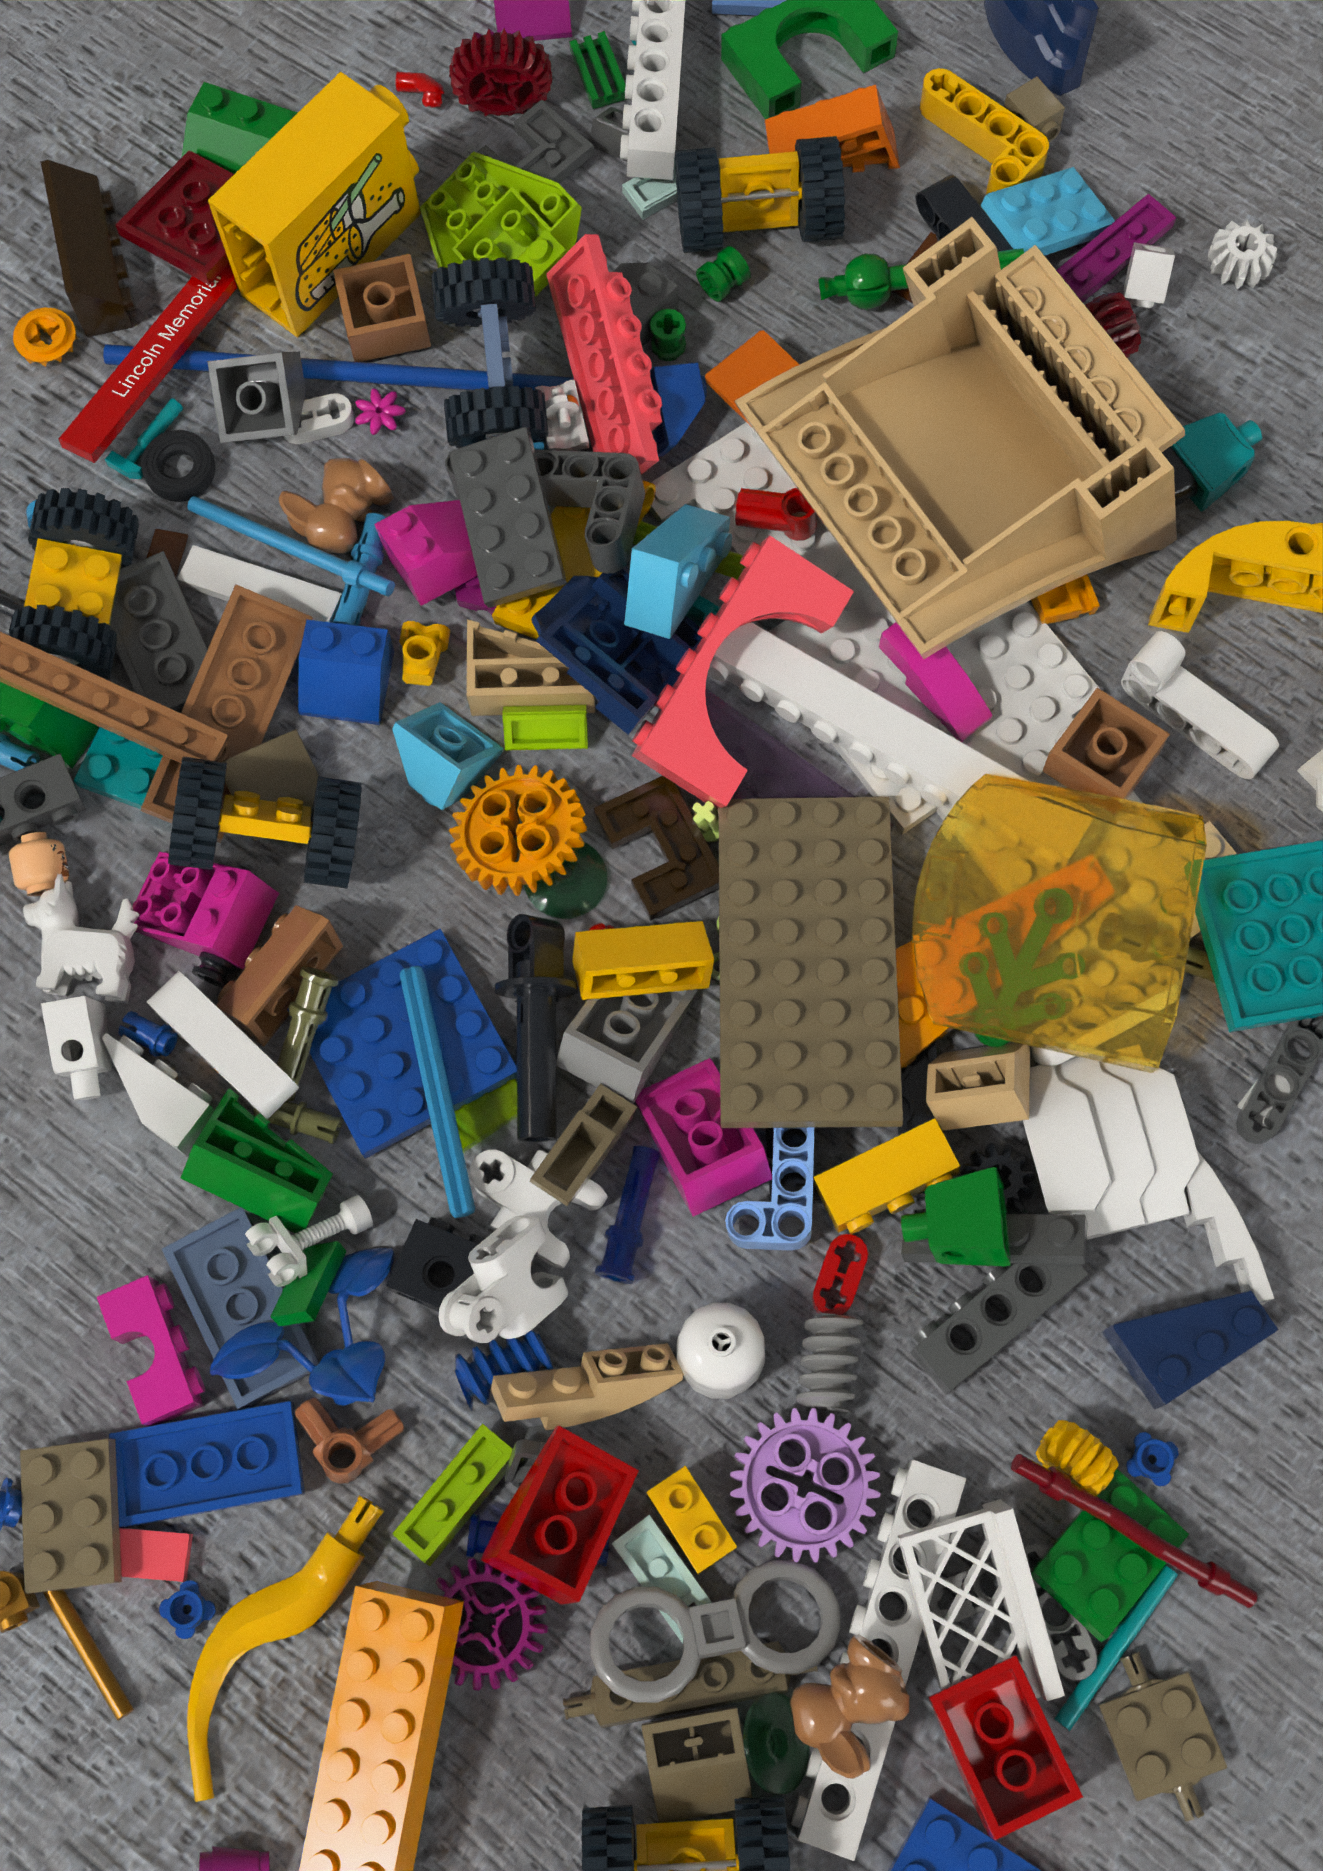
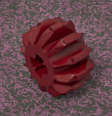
M1120 292L1103 294L1085 304V307L1127 358L1131 354L1138 352L1139 344H1141L1140 326L1136 320V313H1133L1131 309V303L1125 299L1124 295Z

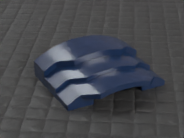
M984 0L987 20L996 41L1011 62L1031 80L1037 76L1052 93L1059 96L1080 87L1099 10L1094 0Z
M625 566L615 573H602L599 577L573 576L547 604L534 614L531 621L539 635L536 641L569 668L567 671L568 675L595 696L598 701L595 708L629 735L655 707L654 704L659 699L658 696L667 684L671 686L675 684L681 674L676 670L679 661L689 648L695 651L703 637L697 634L700 627L686 615L670 639L624 625L630 568Z

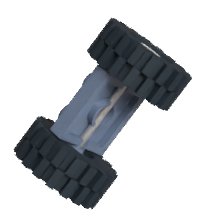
M480 258V261L469 259L463 260L461 264L455 262L447 264L448 268H438L437 272H433L431 277L435 318L439 322L443 321V324L451 325L455 323V326L459 327L465 325L479 327L483 325L489 389L486 390L479 388L475 389L474 392L464 391L460 392V395L449 396V399L444 400L447 441L449 445L462 448L523 427H527L530 431L533 443L537 442V440H544L549 435L544 392L539 389L533 390L531 387L519 389V386H513L511 357L502 358V352H510L507 324L512 323V320L520 321L525 319V316H531L533 312H536L532 266H529L526 262L520 263V260L517 259L506 261V258H497L496 260Z

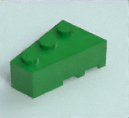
M0 682V732L4 730L50 757L61 754L66 765L73 769L96 736L99 727Z

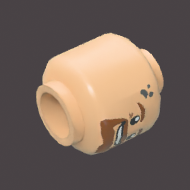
M46 832L22 835V843L15 845L9 851L14 884L18 889L27 891V896H41L44 891L54 889L57 874H62L64 883L69 879L64 845L59 840L48 839Z

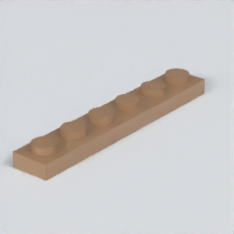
M0 632V682L179 763H182L183 757L218 762L229 740L228 734Z

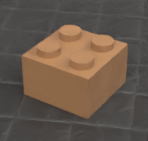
M410 254L333 270L354 362H363L431 347Z
M1096 688L1049 752L1042 771L1114 818L1158 757L1170 734L1101 689Z

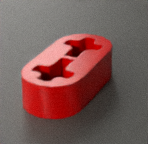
M839 1235L831 1242L812 1295L813 1307L818 1314L845 1315L853 1303L868 1258L866 1244L856 1235ZM846 1244L855 1247L854 1255L860 1257L859 1262L851 1261L846 1274L837 1271L841 1257L835 1254V1250H844ZM834 1279L842 1281L839 1296L845 1299V1304L837 1303L834 1309L826 1308V1299L820 1296V1292H829Z

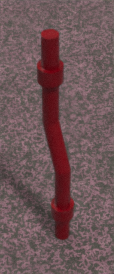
M1017 1454L1011 1463V1470L1039 1485V1491L1056 1501L1064 1499L1104 1521L1158 1559L1198 1580V1585L1215 1596L1223 1594L1247 1608L1255 1605L1258 1598L1257 1592L1231 1578L1230 1571L1212 1561L1204 1563L1170 1544L1112 1504L1072 1483L1071 1477L1053 1466L1047 1469L1022 1454Z

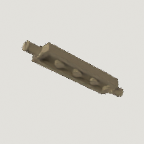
M779 1641L764 1644L772 1650L785 1653ZM742 1651L701 1659L695 1677L679 1694L658 1703L633 1702L615 1694L598 1676H593L590 1689L591 1694L568 1699L564 1698L563 1706L565 1708L566 1720L594 1714L601 1728H607L788 1693L790 1676L797 1674H775L756 1666ZM680 1660L624 1670L622 1672L626 1676L638 1681H656L668 1676L679 1665ZM815 1666L799 1674L817 1672L818 1668Z

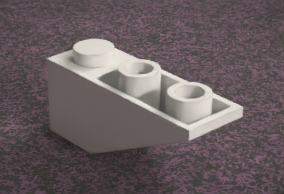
M105 1033L102 1039L142 1124L179 1152L188 1156L193 1144L214 1112V1109L209 1105L213 1097L194 1083H191L186 1089L176 1082L175 1078L178 1076V1073L161 1060L157 1059L152 1065L140 1057L145 1050L128 1037L123 1035L117 1041Z

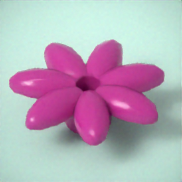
M373 388L370 394L371 402L363 399H358L355 402L356 406L364 411L356 417L355 423L361 425L370 422V432L372 435L377 434L382 425H385L390 430H396L397 425L393 417L403 415L406 412L404 407L393 405L397 399L396 392H390L382 399L379 391Z

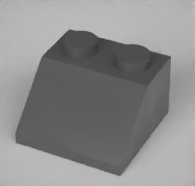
M621 263L613 272H622L623 277L631 285L630 304L633 314L640 320L642 325L640 341L643 347L653 337L650 323L656 312L662 309H673L679 312L678 285L650 263Z
M300 351L207 361L220 443L296 435L298 433L306 394Z

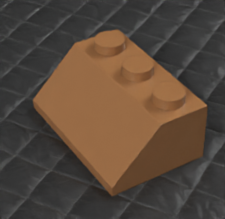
M297 905L289 914L285 913L279 917L272 928L273 935L263 947L259 946L251 952L245 962V970L236 981L228 982L218 996L219 1002L216 1006L242 1032L263 1047H265L289 1016L287 1008H289L290 1002L296 1000L303 979L300 976L301 967H312L324 971L343 947L330 920Z

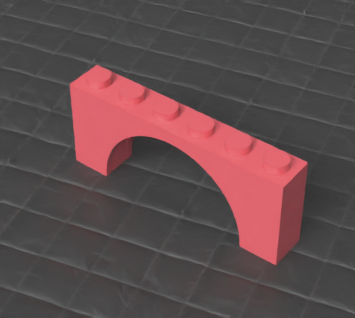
M768 536L759 545L753 542L740 561V564L745 566L738 580L732 577L727 582L719 596V599L724 603L717 615L710 613L697 632L699 636L703 637L695 651L689 648L676 667V670L681 673L673 687L667 684L658 696L659 699L654 704V706L659 708V711L653 721L650 723L645 720L632 742L637 744V747L631 756L703 802H712L717 810L718 807L723 808L728 805L748 771L722 746L708 716L705 696L706 679L711 661L717 649L732 631L745 624L759 620H789L806 625L822 634L835 625L854 593L852 589L772 536Z

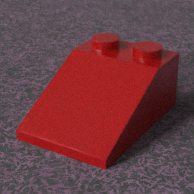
M559 1425L556 1426L502 1514L481 1561L561 1605L580 1602L639 1470Z
M1016 1655L928 1697L965 1787L987 1835L992 1839L1002 1838L1083 1798Z

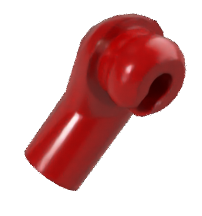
M396 73L395 86L397 92L423 93L422 104L425 107H441L442 95L445 93L443 86L425 73Z

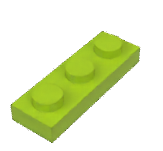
M482 1423L392 1534L421 1561L431 1566L503 1478L513 1449Z

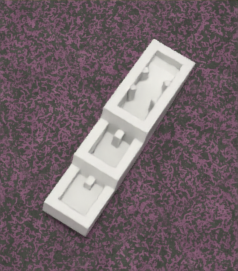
M1198 1152L1200 1163L1184 1189L1190 1211L1189 1215L1184 1216L1186 1227L1204 1224L1216 1268L1233 1264L1241 1293L1252 1291L1259 1303L1263 1305L1273 1300L1274 1296L1258 1250L1237 1207L1213 1169Z

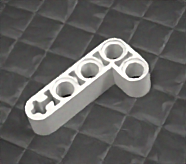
M1163 631L1154 633L1128 664L1121 680V685L1125 692L1231 772L1244 779L1254 778L1278 749L1279 743L1277 738L1266 727L1180 666L1185 657V649L1174 636Z
M180 971L147 1001L151 1008L182 1039L189 1043L267 1120L299 1089L297 1084Z

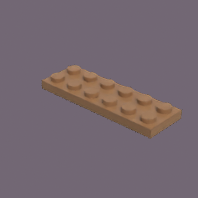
M237 584L233 588L181 712L183 715L228 734L229 740L218 762H223L262 743L300 651L306 619H313L312 616ZM163 755L140 811L172 823L181 763ZM226 782L224 785L221 809H223L225 795H231L226 785ZM219 825L217 842L221 843L225 832H219Z

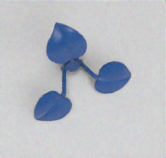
M372 1248L354 1252L344 1257L328 1293H339L337 1303L345 1344L343 1350L336 1349L330 1351L323 1356L320 1363L316 1366L290 1341L281 1340L285 1333L283 1326L279 1327L274 1322L258 1323L242 1329L221 1347L210 1366L211 1376L220 1375L229 1379L251 1377L261 1373L273 1364L279 1355V1351H287L310 1372L309 1384L316 1393L331 1397L335 1404L341 1406L349 1405L356 1401L374 1402L377 1382L385 1364V1352L382 1346L376 1342L362 1341L353 1343L347 1299L350 1295H367L384 1281L395 1259L393 1249Z

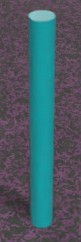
M1166 1565L1162 1568L1097 1656V1664L1093 1673L1086 1679H1082L1054 1718L1065 1729L1071 1731L1177 1578L1178 1574Z

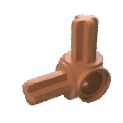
M316 1398L305 1401L295 1411L296 1418L316 1445L312 1453L323 1467L326 1476L331 1481L339 1484L355 1480L361 1474L362 1469L373 1462L371 1454L404 1430L401 1419L392 1409L386 1410L357 1432H354L352 1428L347 1429V1427L339 1429ZM339 1449H348L356 1457L349 1467L339 1469L330 1463L331 1455Z

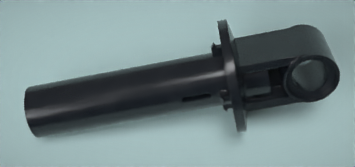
M526 914L516 915L508 926V979L495 984V994L517 999L515 1001L517 1002V1140L524 1142H547L557 1140L556 1002L560 1001L558 998L576 994L578 992V984L572 980L564 979L565 931L562 924L556 920Z

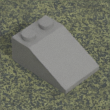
M698 989L587 1000L564 1031L556 1059V1066L596 1087L601 1083L633 1104L658 1065L696 997Z

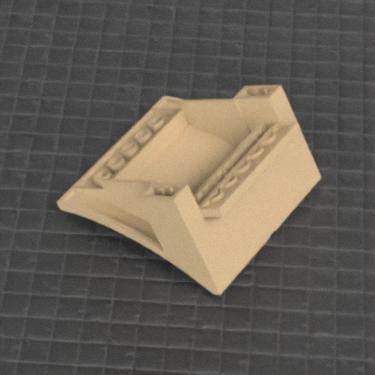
M973 217L969 218L903 267L914 308L888 327L822 353L772 378L735 400L738 409L923 659H926L981 625L1052 589L1109 565L1149 552L1162 550L1177 540L1174 467L1162 452L1185 436L1184 427L1036 245L1001 270L995 244Z

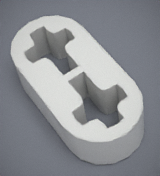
M333 393L304 400L300 418L301 428H298L296 435L283 437L289 443L304 444L347 432L354 423V412L349 399L344 395ZM338 409L340 417L332 419L331 410Z

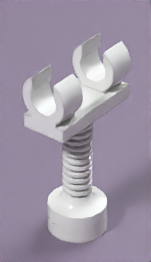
M356 1195L340 1203V1213L338 1215L327 1218L294 1235L289 1234L277 1216L270 1218L269 1223H258L245 1233L250 1241L246 1245L254 1256L266 1255L276 1246L280 1249L282 1253L272 1257L266 1265L271 1273L267 1274L275 1286L282 1287L290 1284L297 1276L301 1278L307 1275L306 1256L302 1252L304 1248L310 1247L312 1244L320 1242V1240L327 1239L340 1231L342 1232L344 1229H349L354 1235L365 1231L373 1226L372 1216L365 1201L359 1195Z

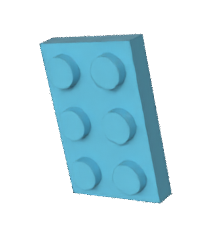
M1074 167L988 193L980 205L1013 249L1023 248L1025 253L1036 245L1044 256L1091 241L1115 222L1114 218Z

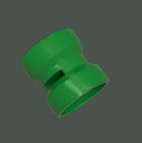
M727 246L717 254V259L714 262H706L696 270V276L705 293L714 301L720 302L730 294V289L733 286H741L751 278V272L743 256L732 246Z

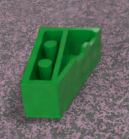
M228 1088L193 1144L180 1179L268 1221L270 1218L277 1216L284 1227L293 1233L306 1229L320 1204L333 1173L292 1139L287 1143L268 1128L269 1120L260 1113L256 1116L252 1115L237 1102L239 1095Z

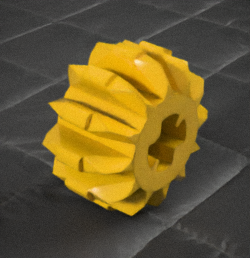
M1058 1420L1053 1427L1047 1430L1036 1451L1038 1461L1045 1468L1048 1469L1053 1466L1071 1477L1072 1483L1096 1496L1109 1485L1119 1465L1111 1449L1103 1445L1099 1438L1094 1437L1087 1429L1080 1428L1075 1422H1068L1066 1420Z

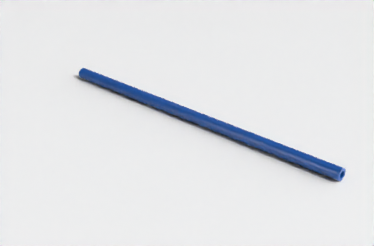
M106 344L103 351L105 364L120 365L134 346ZM186 350L172 369L209 372L207 361L256 355ZM301 358L303 376L306 379L474 391L479 388L489 389L487 371ZM512 373L513 386H519V389L531 387L535 390V387L538 386L551 387L574 380L573 377Z

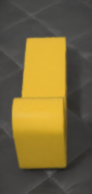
M933 69L925 75L920 101L921 114L934 125L992 163L986 194L1042 176L1049 149L1048 139L1042 132L947 69Z

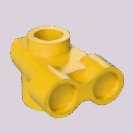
M406 621L402 624L399 643L403 646L402 679L406 684L424 686L432 684L440 654L448 649L451 631L447 626L442 624L424 626L415 621Z

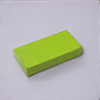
M587 704L503 706L505 750L588 749Z

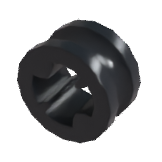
M201 952L198 957L201 960L200 966H194L192 973L212 985L223 988L229 982L227 980L228 974H234L236 967L216 955Z

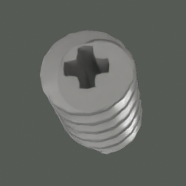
M815 1314L817 1318L806 1320L804 1328L816 1336L805 1338L802 1343V1347L814 1354L801 1357L800 1365L812 1371V1373L800 1375L798 1378V1383L810 1391L797 1394L796 1402L804 1407L816 1408V1410L852 1413L841 1407L842 1401L855 1398L854 1393L843 1388V1383L855 1381L857 1375L845 1370V1365L858 1362L859 1357L848 1352L847 1346L859 1344L861 1339L848 1332L849 1328L862 1325L863 1320L845 1315Z

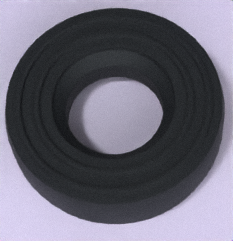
M173 430L160 434L148 444L142 456V473L148 486L155 494L168 501L183 502L190 500L193 496L198 497L208 489L214 479L215 460L210 447L200 436L189 431ZM176 454H185L193 459L192 470L181 478H172L164 473L165 462Z

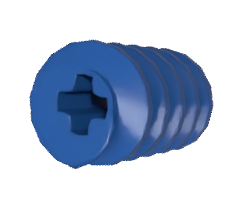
M533 1329L523 1335L522 1341H519L517 1338L506 1339V1348H502L495 1339L490 1341L489 1355L487 1356L477 1346L473 1347L471 1363H468L460 1353L455 1355V1373L471 1411H473V1396H476L484 1405L490 1403V1389L493 1376L541 1371L542 1366L547 1370L554 1369L540 1334H536Z

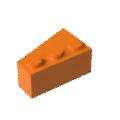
M876 84L866 88H858L850 93L831 99L820 100L815 104L793 111H785L777 116L765 119L769 154L795 152L796 140L837 136L843 167L852 166V173L864 172L865 165L887 163L888 169L900 168L894 128Z

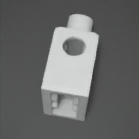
M87 996L41 1003L54 1073L71 1078L74 1101L100 1097L97 1073L112 1070L111 1056L102 1039L105 1033L109 1034L106 1005ZM83 1048V1055L79 1059V1052Z

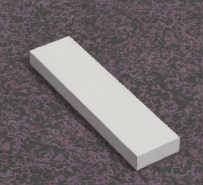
M195 545L192 546L177 578L179 585L225 601L229 600L233 588L237 584L312 616V620L333 623L342 596V593Z

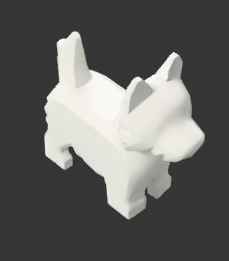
M57 874L54 889L44 891L39 901L26 904L23 907L26 923L39 928L42 932L41 974L37 977L36 987L43 989V992L47 994L67 996L74 978L79 981H83V979L92 981L93 977L100 980L103 979V982L96 987L97 995L105 996V1000L108 1002L128 1004L131 990L129 976L135 964L134 950L130 939L138 928V925L134 924V922L139 917V913L133 911L129 899H123L117 921L112 930L79 927L78 910L73 898L72 883L70 881L64 883L62 874Z

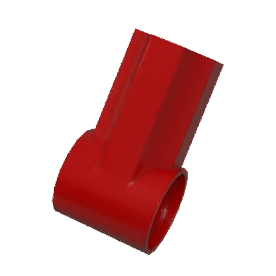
M741 488L738 493L735 515L736 526L783 531L788 538L796 541L806 540L816 532L818 527L817 514L797 488H793L786 493ZM796 512L806 513V515L802 517L792 516V514Z

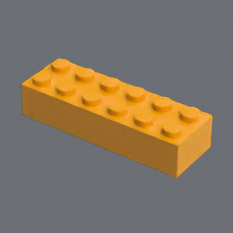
M379 1581L355 1586L299 1871H413L464 1601Z

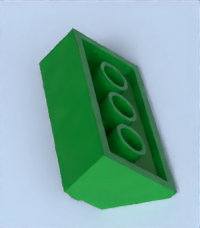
M203 82L187 113L181 158L190 150L235 174L298 112Z

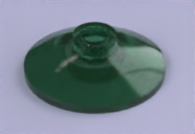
M584 842V847L572 848L578 860L576 862L564 860L562 863L564 868H569L572 871V875L569 878L561 879L556 875L557 872L554 871L550 874L553 884L549 886L541 879L537 881V891L535 893L530 890L527 884L524 885L529 901L537 910L552 918L573 919L585 915L598 905L606 891L608 876L603 858L591 845Z
M777 1692L763 1694L751 1705L745 1719L743 1745L748 1768L757 1784L770 1794L784 1795L794 1791L803 1780L808 1765L809 1745L804 1744L795 1733L790 1706L791 1699Z

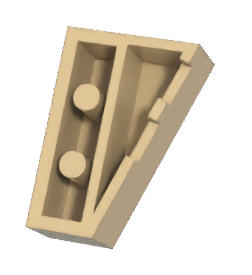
M467 619V700L472 716L502 715L503 706L587 704V713H595V696L568 675L567 671L569 668L538 642L518 637L517 633L504 630L503 633L481 627L479 622Z

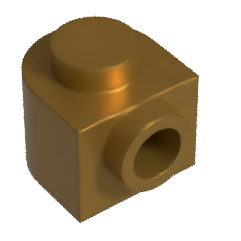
M0 1571V1631L4 1633L28 1622L27 1613L40 1607L35 1593L25 1594L24 1575L18 1572Z

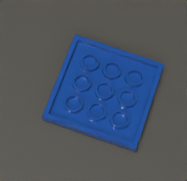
M441 928L340 980L337 986L332 987L325 1011L328 1013L327 1019L323 1024L318 1025L311 1044L310 1054L365 1159L431 1124L399 975L402 969L420 966L425 974L454 1111L517 1078V1067Z

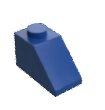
M698 363L657 366L650 370L653 389L662 399V407L660 408L662 423L652 431L653 438L657 444L658 457L666 455L678 444L706 402L707 383L704 376L700 375Z

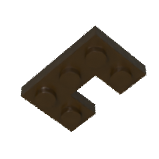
M660 776L593 808L594 815L612 849L650 831L660 848L666 863L631 879V885L650 921L719 888V864L699 827L694 822L693 816L677 786L666 777Z

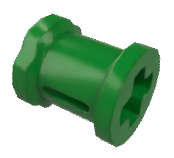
M662 309L656 312L650 323L653 335L651 340L652 352L660 360L674 361L683 355L686 349L684 337L686 329L685 318L680 312L673 309Z

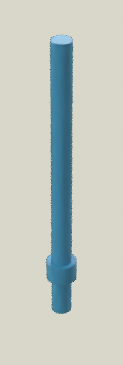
M196 496L191 497L188 502L187 508L189 511L341 576L344 583L358 589L366 587L387 597L394 591V581L371 572L370 567L356 560L347 562Z

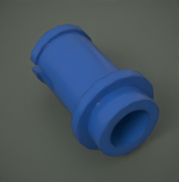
M134 1011L128 1012L122 1019L123 1022L131 1026L129 1028L123 1025L119 1026L118 1033L121 1037L124 1035L148 1048L150 1054L155 1057L160 1055L168 1056L175 1048L178 1040L177 1033L173 1032V1028L170 1025L163 1024L160 1026Z

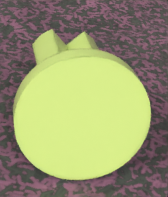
M707 801L704 806L696 802L692 807L695 812L693 815L694 822L699 827L706 842L719 841L718 810L710 801Z

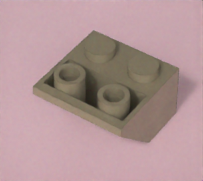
M737 1706L642 1724L649 1776L659 1823L675 1822L735 1810L734 1799L753 1798Z

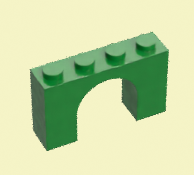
M786 0L772 8L764 9L759 15L741 24L733 25L721 34L722 62L764 119H768L785 111H793L799 108L801 103L802 81L779 51V48L787 40L803 33H820L830 36L844 47L864 74L895 57L898 30L874 0Z

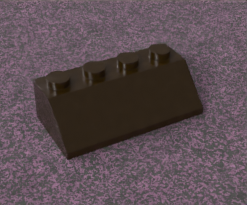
M51 160L40 161L65 292L87 338L133 328L130 311H135L136 306L130 287L124 286L123 279L129 278V272L124 255H118L117 247L123 246V242L115 225L117 222L112 223L110 215L116 214L111 191H103L96 175Z

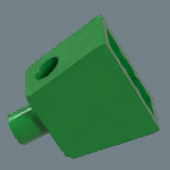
M996 1167L929 1185L925 1188L926 1212L901 1215L904 1241L928 1240L929 1248L936 1262L940 1264L1011 1266L1004 1187Z

